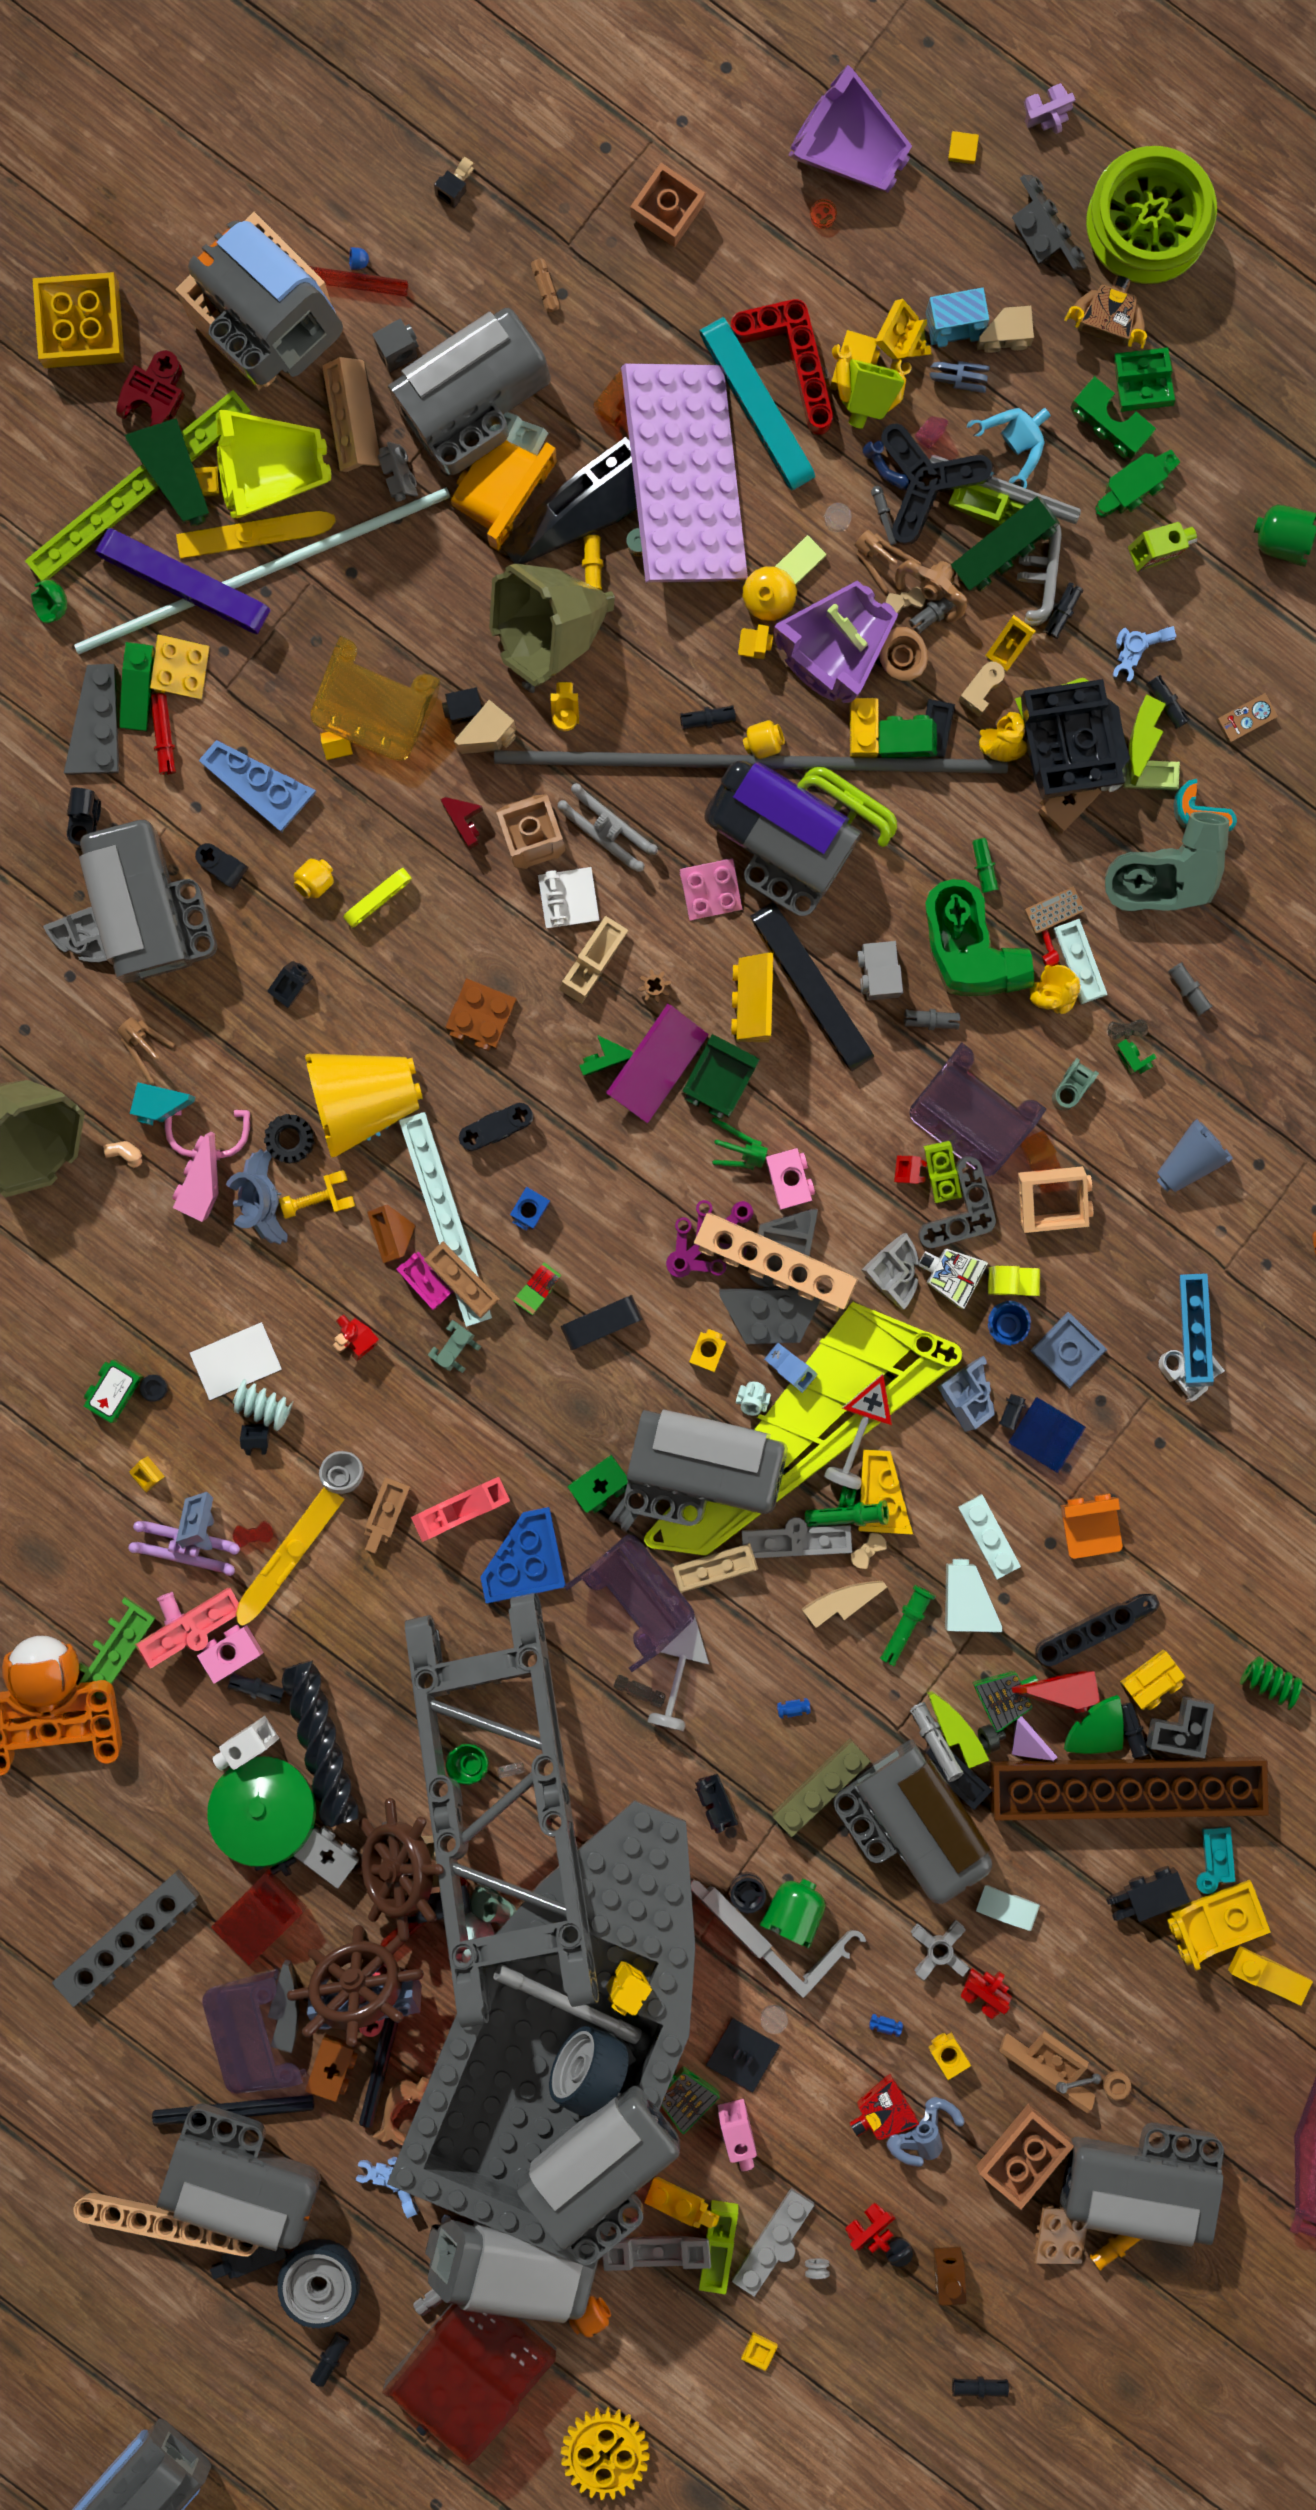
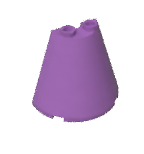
M847 65L831 83V88L824 96H821L791 145L790 149L794 152L790 151L789 157L888 193L897 180L894 178L895 171L897 169L901 171L909 161L910 157L907 154L912 145L855 71Z
M858 581L774 626L776 645L779 650L784 649L787 654L785 662L808 687L821 696L832 701L840 698L843 703L852 702L860 694L898 616L890 604L878 603L874 599V592ZM833 604L838 605V613L844 619L847 617L857 629V633L868 643V646L862 652L826 617L827 610Z

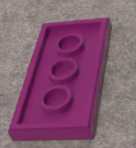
M667 1004L606 1094L648 1123L709 1034L673 1006Z

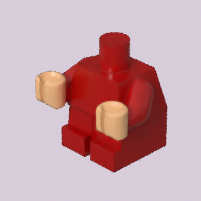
M343 1314L336 1320L337 1324L342 1328L340 1334L335 1337L336 1342L333 1344L337 1352L341 1353L347 1347L351 1348L353 1351L352 1357L357 1362L378 1345V1337L368 1326L356 1318L349 1321Z

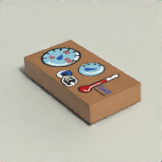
M1266 693L1219 717L1217 722L1230 744L1276 719L1278 715Z

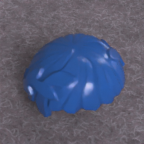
M1005 1301L992 1309L988 1318V1329L998 1343L1011 1346L1019 1343V1341H1023L1027 1337L1030 1330L1029 1323H1031V1317L1025 1306L1019 1302Z

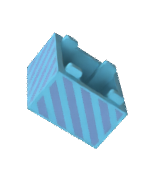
M984 288L929 298L926 319L931 345L937 344L940 348L946 347L948 342L968 338H970L971 342L979 340L989 322Z

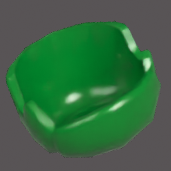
M43 580L36 583L35 587H38V589L31 594V600L38 618L45 624L62 618L68 607L64 589L53 580Z
M461 1744L449 1752L445 1768L448 1776L459 1784L473 1785L482 1780L488 1773L489 1760L486 1752L479 1746Z

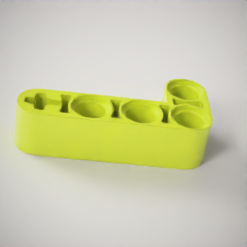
M1020 1266L989 1267L988 1295L1040 1296V1269L1020 1268Z

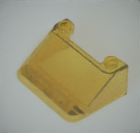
M340 636L310 713L311 721L321 729L396 761L407 759L438 699L440 679L429 674H422L414 679L409 688L354 664L357 657V647L351 640Z

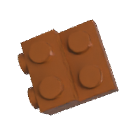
M466 978L445 1028L450 1030L449 1035L456 1039L464 1041L465 1037L475 1040L474 1046L486 1051H489L490 1047L497 1049L517 999Z

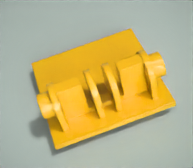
M157 635L150 688L154 689L156 693L169 692L202 699L209 646Z

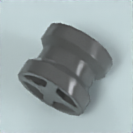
M623 1498L608 1520L612 1523H618L621 1525V1529L627 1532L639 1514L628 1511L624 1505Z

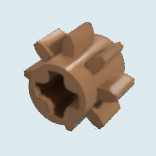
M650 969V976L648 978L640 977L641 981L645 984L639 987L638 991L646 992L645 1001L652 997L655 998L658 1004L660 1001L659 997L662 994L669 997L665 987L670 986L671 981L664 982V971L658 976L654 975V971ZM656 980L660 981L659 987L661 990H655L653 993L650 992V985L648 983H654Z

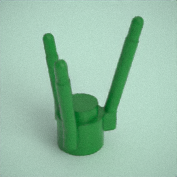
M713 1117V1123L749 1144H746L745 1148L728 1142L715 1140L714 1143L718 1146L742 1153L741 1159L746 1162L713 1160L712 1164L742 1167L753 1170L755 1166L762 1168L768 1148L761 1146V1141L752 1139L725 1122Z

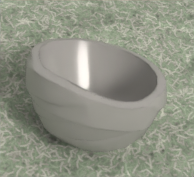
M337 1451L330 1454L324 1459L319 1469L322 1485L330 1492L337 1494L354 1491L360 1485L364 1475L361 1460L353 1453L346 1451Z

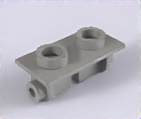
M387 442V447L379 449L378 459L385 475L391 472L394 473V476L386 479L391 497L395 498V501L398 502L406 499L405 494L418 496L415 488L417 482L409 470L407 464L408 455L405 449L399 444Z

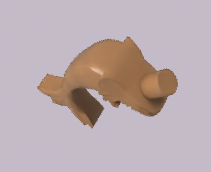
M422 2077L417 2085L412 2080L405 2078L393 2086L385 2105L384 2128L375 2132L374 2138L382 2142L392 2139L397 2144L403 2145L406 2134L395 2127L393 2120L404 2105L414 2101H421L429 2079Z

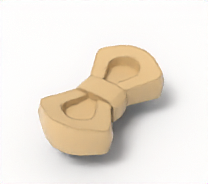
M914 587L908 593L903 592L900 595L890 593L885 603L890 604L898 614L902 608L909 606L918 609L923 608L926 598L923 596L920 588Z
M870 1533L867 1542L862 1545L861 1549L850 1553L852 1564L859 1569H867L870 1557L875 1552L887 1549L885 1538L879 1533Z

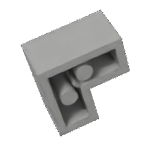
M896 941L863 944L862 951L857 952L859 968L864 967V975L860 978L861 994H866L867 1001L899 998L903 993L901 967L898 965Z

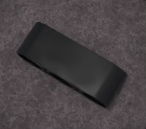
M630 1295L560 1327L572 1351L641 1321L643 1318L633 1295Z

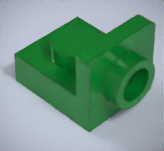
M1127 1039L1113 1047L1130 1074L1135 1071L1139 1075L1153 1067L1151 1061L1157 1058L1155 1054H1152L1140 1061L1138 1058L1140 1056L1138 1048L1133 1042L1129 1043Z

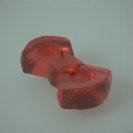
M262 1521L256 1528L250 1529L237 1525L233 1531V1540L241 1548L250 1542L261 1541L269 1543L273 1538L274 1530L267 1521Z

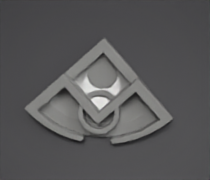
M92 907L43 926L49 938L63 952L70 950L81 955L78 957L79 960L88 962L107 960Z
M903 1233L861 1270L901 1310H904L910 1303L918 1284V1279L914 1278V1265H918L919 1261L916 1249L909 1236Z

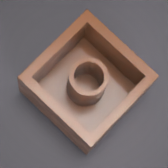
M660 163L630 206V217L675 248L705 205L706 193L663 163Z

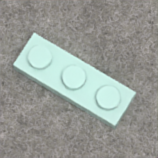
M982 1494L958 1507L996 1579L1021 1567Z

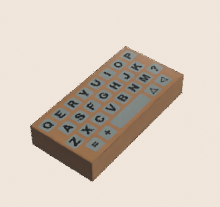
M1074 886L1024 910L1035 935L1085 911Z

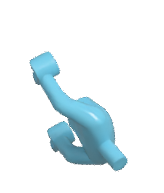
M1015 408L983 421L971 420L968 422L967 428L977 423L979 431L973 436H980L986 429L1009 422L1000 434L1013 452L1019 455L1021 452L1031 448V452L1018 476L1011 477L1009 483H1014L1019 479L1021 487L1026 489V479L1036 467L1045 444L1039 426L1051 415L1046 408H1043L1031 418L1022 409Z

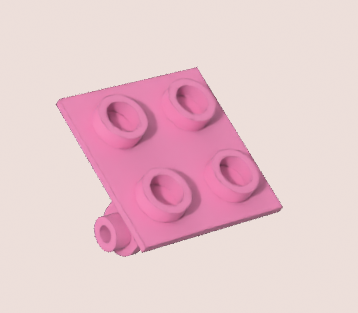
M733 858L680 869L689 920L742 910Z

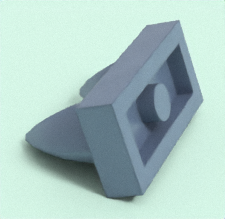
M208 1492L185 1499L176 1542L182 1548L193 1544L203 1550H212V1543L206 1532L207 1526L214 1524L211 1513L213 1497Z

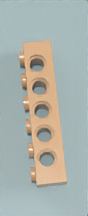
M712 1213L706 1214L694 1241L695 1244L700 1246L698 1249L700 1252L712 1257L714 1253L724 1256L723 1262L737 1268L739 1264L749 1267L748 1273L762 1279L764 1275L774 1278L773 1284L787 1290L789 1286H792L799 1290L798 1295L813 1301L814 1297L824 1301V1307L838 1312L839 1308L846 1309L859 1279ZM724 1233L729 1234L733 1241L729 1249H723L719 1245V1238ZM749 1244L757 1249V1256L754 1260H748L743 1253L744 1248ZM773 1255L780 1257L782 1260V1267L779 1271L771 1270L768 1265V1261ZM796 1267L806 1269L807 1279L804 1282H798L794 1279L793 1271ZM821 1278L831 1280L833 1286L829 1293H823L819 1290L818 1282Z

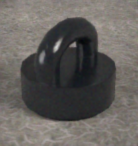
M896 2237L888 2242L891 2249L885 2253L889 2263L896 2267L907 2265L913 2257V2249L908 2240Z

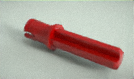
M157 693L150 697L156 741L154 751H157L159 775H165V772L167 775L176 773L173 755L175 745L172 744L167 696Z

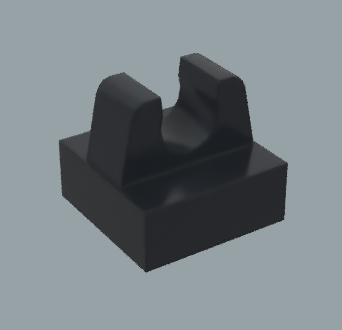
M264 1424L242 1425L240 1447L244 1449L246 1455H251L252 1448H261L262 1455L267 1453L270 1436L269 1426H264Z

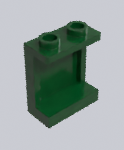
M712 1034L682 1090V1094L686 1095L684 1100L699 1107L700 1103L709 1107L708 1113L721 1120L724 1116L730 1118L760 1059Z

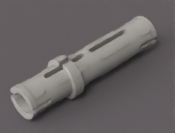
M925 1702L915 1705L911 1708L910 1713L920 1728L919 1733L921 1737L926 1739L948 1782L960 1778L964 1773L940 1732L941 1727L939 1723L934 1721Z

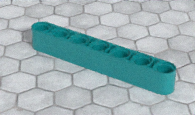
M721 317L699 330L705 346L716 365L722 366L726 382L789 489L793 491L814 479L816 475L810 462L726 319Z

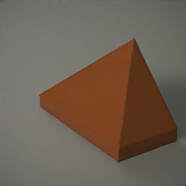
M388 1204L368 1211V1217L383 1263L403 1257L415 1224Z

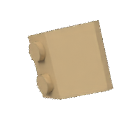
M488 700L454 740L456 749L461 754L491 752L500 750L503 746L507 748L517 736L514 734L516 731L515 722L493 702Z

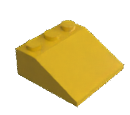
M763 953L739 958L738 965H733L732 981H738L737 992H732V1008H737V1019H731V1035H736V1042H769L771 1037L773 953Z

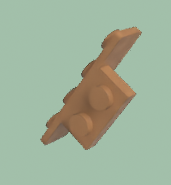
M1045 2031L1029 2048L1011 2035L1006 2034L1002 2039L999 2049L1009 2061L1018 2064L1029 2075L1038 2078L1055 2093H1058L1056 2091L1058 2082L1066 2084L1075 2082L1085 2072L1089 2063ZM1083 2086L1070 2088L1064 2094L1059 2093L1069 2100L1073 2106L1082 2109L1086 2113H1089L1093 2108L1095 2095Z

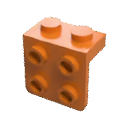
M1110 1493L1095 1495V1500L1084 1502V1498H1074L1067 1500L1068 1504L1060 1505L1068 1555L1071 1558L1076 1559L1122 1550L1123 1545L1117 1510L1120 1509L1118 1498L1111 1497Z

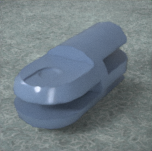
M958 361L957 365L934 362L930 367L937 371L955 373L954 375L936 372L929 373L930 378L934 381L953 384V388L986 393L985 386L961 381L986 383L988 380L987 375L963 371V369L988 372L990 366Z

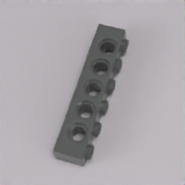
M178 1869L64 1970L52 1984L72 2007H75L79 2002L85 2005L95 1996L93 1990L99 1984L105 1987L116 1977L113 1972L119 1966H122L123 1969L129 1966L136 1959L134 1953L140 1948L144 1951L157 1940L154 1937L155 1934L161 1929L167 1932L177 1923L175 1917L181 1911L186 1915L198 1904L195 1899L200 1893ZM163 1898L173 1899L175 1909H165L162 1904ZM142 1917H152L155 1921V1926L153 1928L145 1927L142 1923ZM123 1934H129L134 1938L133 1946L123 1944ZM103 1952L112 1954L114 1963H104L101 1959V1954ZM87 1970L91 1972L93 1982H85L81 1978V1971Z

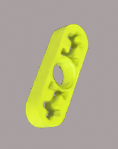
M401 868L347 911L343 918L351 928L357 926L403 889L412 880V877L404 868Z

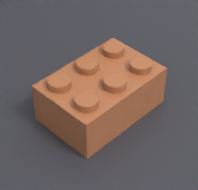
M1028 2103L976 2167L979 2175L1018 2208L1022 2209L1072 2150L1074 2145L1068 2136Z

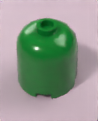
M1280 504L1272 506L1267 510L1264 518L1258 517L1254 533L1258 534L1257 543L1259 549L1268 556L1306 567L1307 560L1303 559L1304 554L1310 555L1316 537V526L1314 525L1316 512Z
M803 1878L800 1883L786 1881L777 1889L760 1926L809 1949L825 1912V1899L819 1892L815 1891L817 1885Z

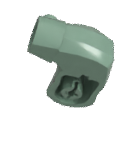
M1193 812L1190 814L1182 839L1183 845L1179 849L1169 848L1155 852H1129L1118 856L1108 866L1105 874V892L1111 903L1125 911L1142 909L1169 911L1210 903L1219 888L1225 868V850L1228 848L1229 835L1228 818L1212 812Z

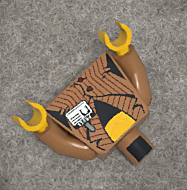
M1115 276L1112 287L1101 285L1098 290L1089 291L1069 309L1064 319L1066 322L1068 319L1075 320V327L1079 331L1126 347L1127 343L1131 347L1133 342H1137L1141 345V349H1143L1147 338L1141 307L1136 304L1137 297L1127 293L1131 281L1124 276Z

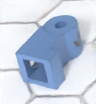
M779 1343L764 1358L781 1376L802 1393L818 1375L810 1366ZM806 1374V1378L803 1381L799 1382Z

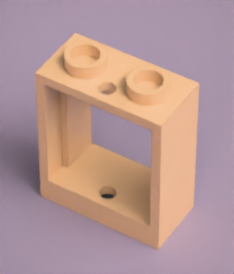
M1083 1166L1018 1173L1020 1219L1024 1233L1089 1227V1217H1093L1092 1201H1088V1192L1092 1191V1180L1090 1175H1086ZM1077 1180L1078 1212L1034 1216L1033 1185Z

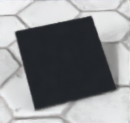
M732 2018L706 2066L747 2090L754 2092L780 2044Z

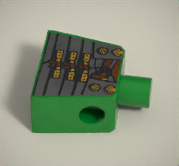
M1009 1671L972 1682L996 1732L1001 1731L1033 1708L1029 1698L1013 1693L1012 1687L1038 1681L1035 1675L1020 1681L1015 1671Z
M683 2066L675 2075L673 2074L661 2106L684 2135L720 2098V2094L715 2087Z

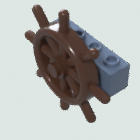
M356 1925L353 1928L352 1943L340 1946L326 1956L316 1948L308 1951L309 1958L318 1964L310 1978L309 1987L290 1990L287 1993V1999L290 2001L308 1999L307 2015L311 2021L302 2030L304 2037H311L318 2029L333 2027L347 2030L346 2044L353 2047L357 2044L358 2028L368 2026L384 2018H390L394 2022L399 2023L403 2020V2016L420 2013L422 1985L419 1980L423 1978L424 1972L421 1969L400 1970L393 1954L405 1942L400 1941L398 1935L386 1947H383L377 1943L363 1941L364 1928L361 1925ZM362 1959L372 1960V1961L361 1971V1969H362ZM351 1962V1969L345 1971L341 1968ZM382 1965L387 1968V1974L372 1976ZM332 1975L340 1980V1982L327 1984Z

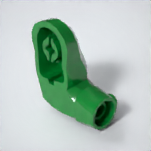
M951 879L940 882L929 891L925 906L930 952L944 988L948 993L959 996H989L1033 987L1034 968L1029 948H1001V950H997L991 947L989 931L985 923V898L978 887L966 880Z

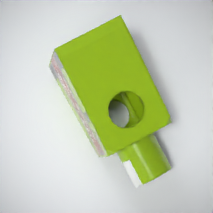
M1180 522L1143 532L1128 546L1136 571L1139 572L1179 557L1189 548V544L1197 542V534L1193 527L1183 529Z

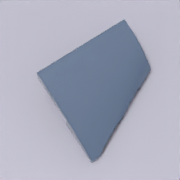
M984 1356L971 1362L937 1386L965 1432L977 1429L995 1415L993 1403L989 1396L991 1391L990 1382H986L983 1365L987 1364Z

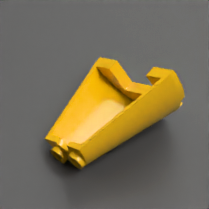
M311 1053L305 1055L314 1097L331 1158L340 1155L419 1109L418 1100L423 1098L419 1083L413 1084L411 1075L416 1074L412 1058Z

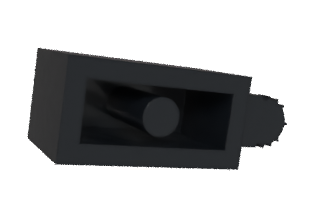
M1161 1867L1154 1871L1155 1875L1145 1879L1144 1876H1139L1129 1880V1885L1124 1886L1123 1891L1107 1897L1108 1905H1114L1126 1899L1129 1900L1131 1905L1113 1913L1114 1921L1135 1915V1918L1141 1922L1189 1903V1898L1178 1871L1174 1867Z

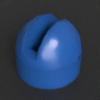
M350 247V270L365 268L369 262L368 253L362 248Z

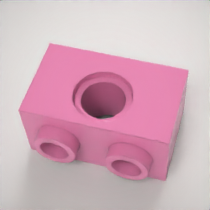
M798 1148L765 1158L779 1210L812 1201L811 1195L815 1194L812 1180H806L803 1169H807L808 1166L804 1153L799 1154ZM788 1171L796 1172L799 1177L797 1185L788 1186L784 1182V1174Z
M238 1624L224 1632L225 1639L217 1643L214 1638L202 1649L203 1652L197 1655L213 1683L218 1682L264 1653L247 1625L241 1629ZM224 1645L234 1647L236 1655L233 1659L224 1657L222 1653Z

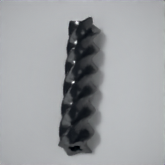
M313 1660L282 1668L284 1671L282 1686L284 1691L291 1697L289 1705L290 1714L299 1723L297 1739L301 1746L306 1749L304 1758L306 1769L314 1776L312 1792L321 1802L320 1819L325 1826L330 1827L356 1820L359 1817V1809L356 1800L350 1794L351 1780L348 1773L343 1769V1752L335 1742L336 1727L328 1716V1700L326 1695L320 1690V1672L313 1664Z

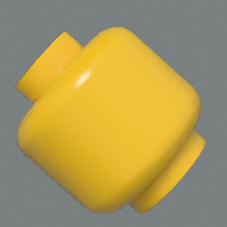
M770 720L748 727L747 737L743 738L746 752L748 754L752 753L757 759H763L780 753L782 745L785 744L780 725H775Z
M310 858L294 873L295 882L293 886L304 898L309 899L311 897L317 899L334 883L331 874L333 869L323 859L318 861Z

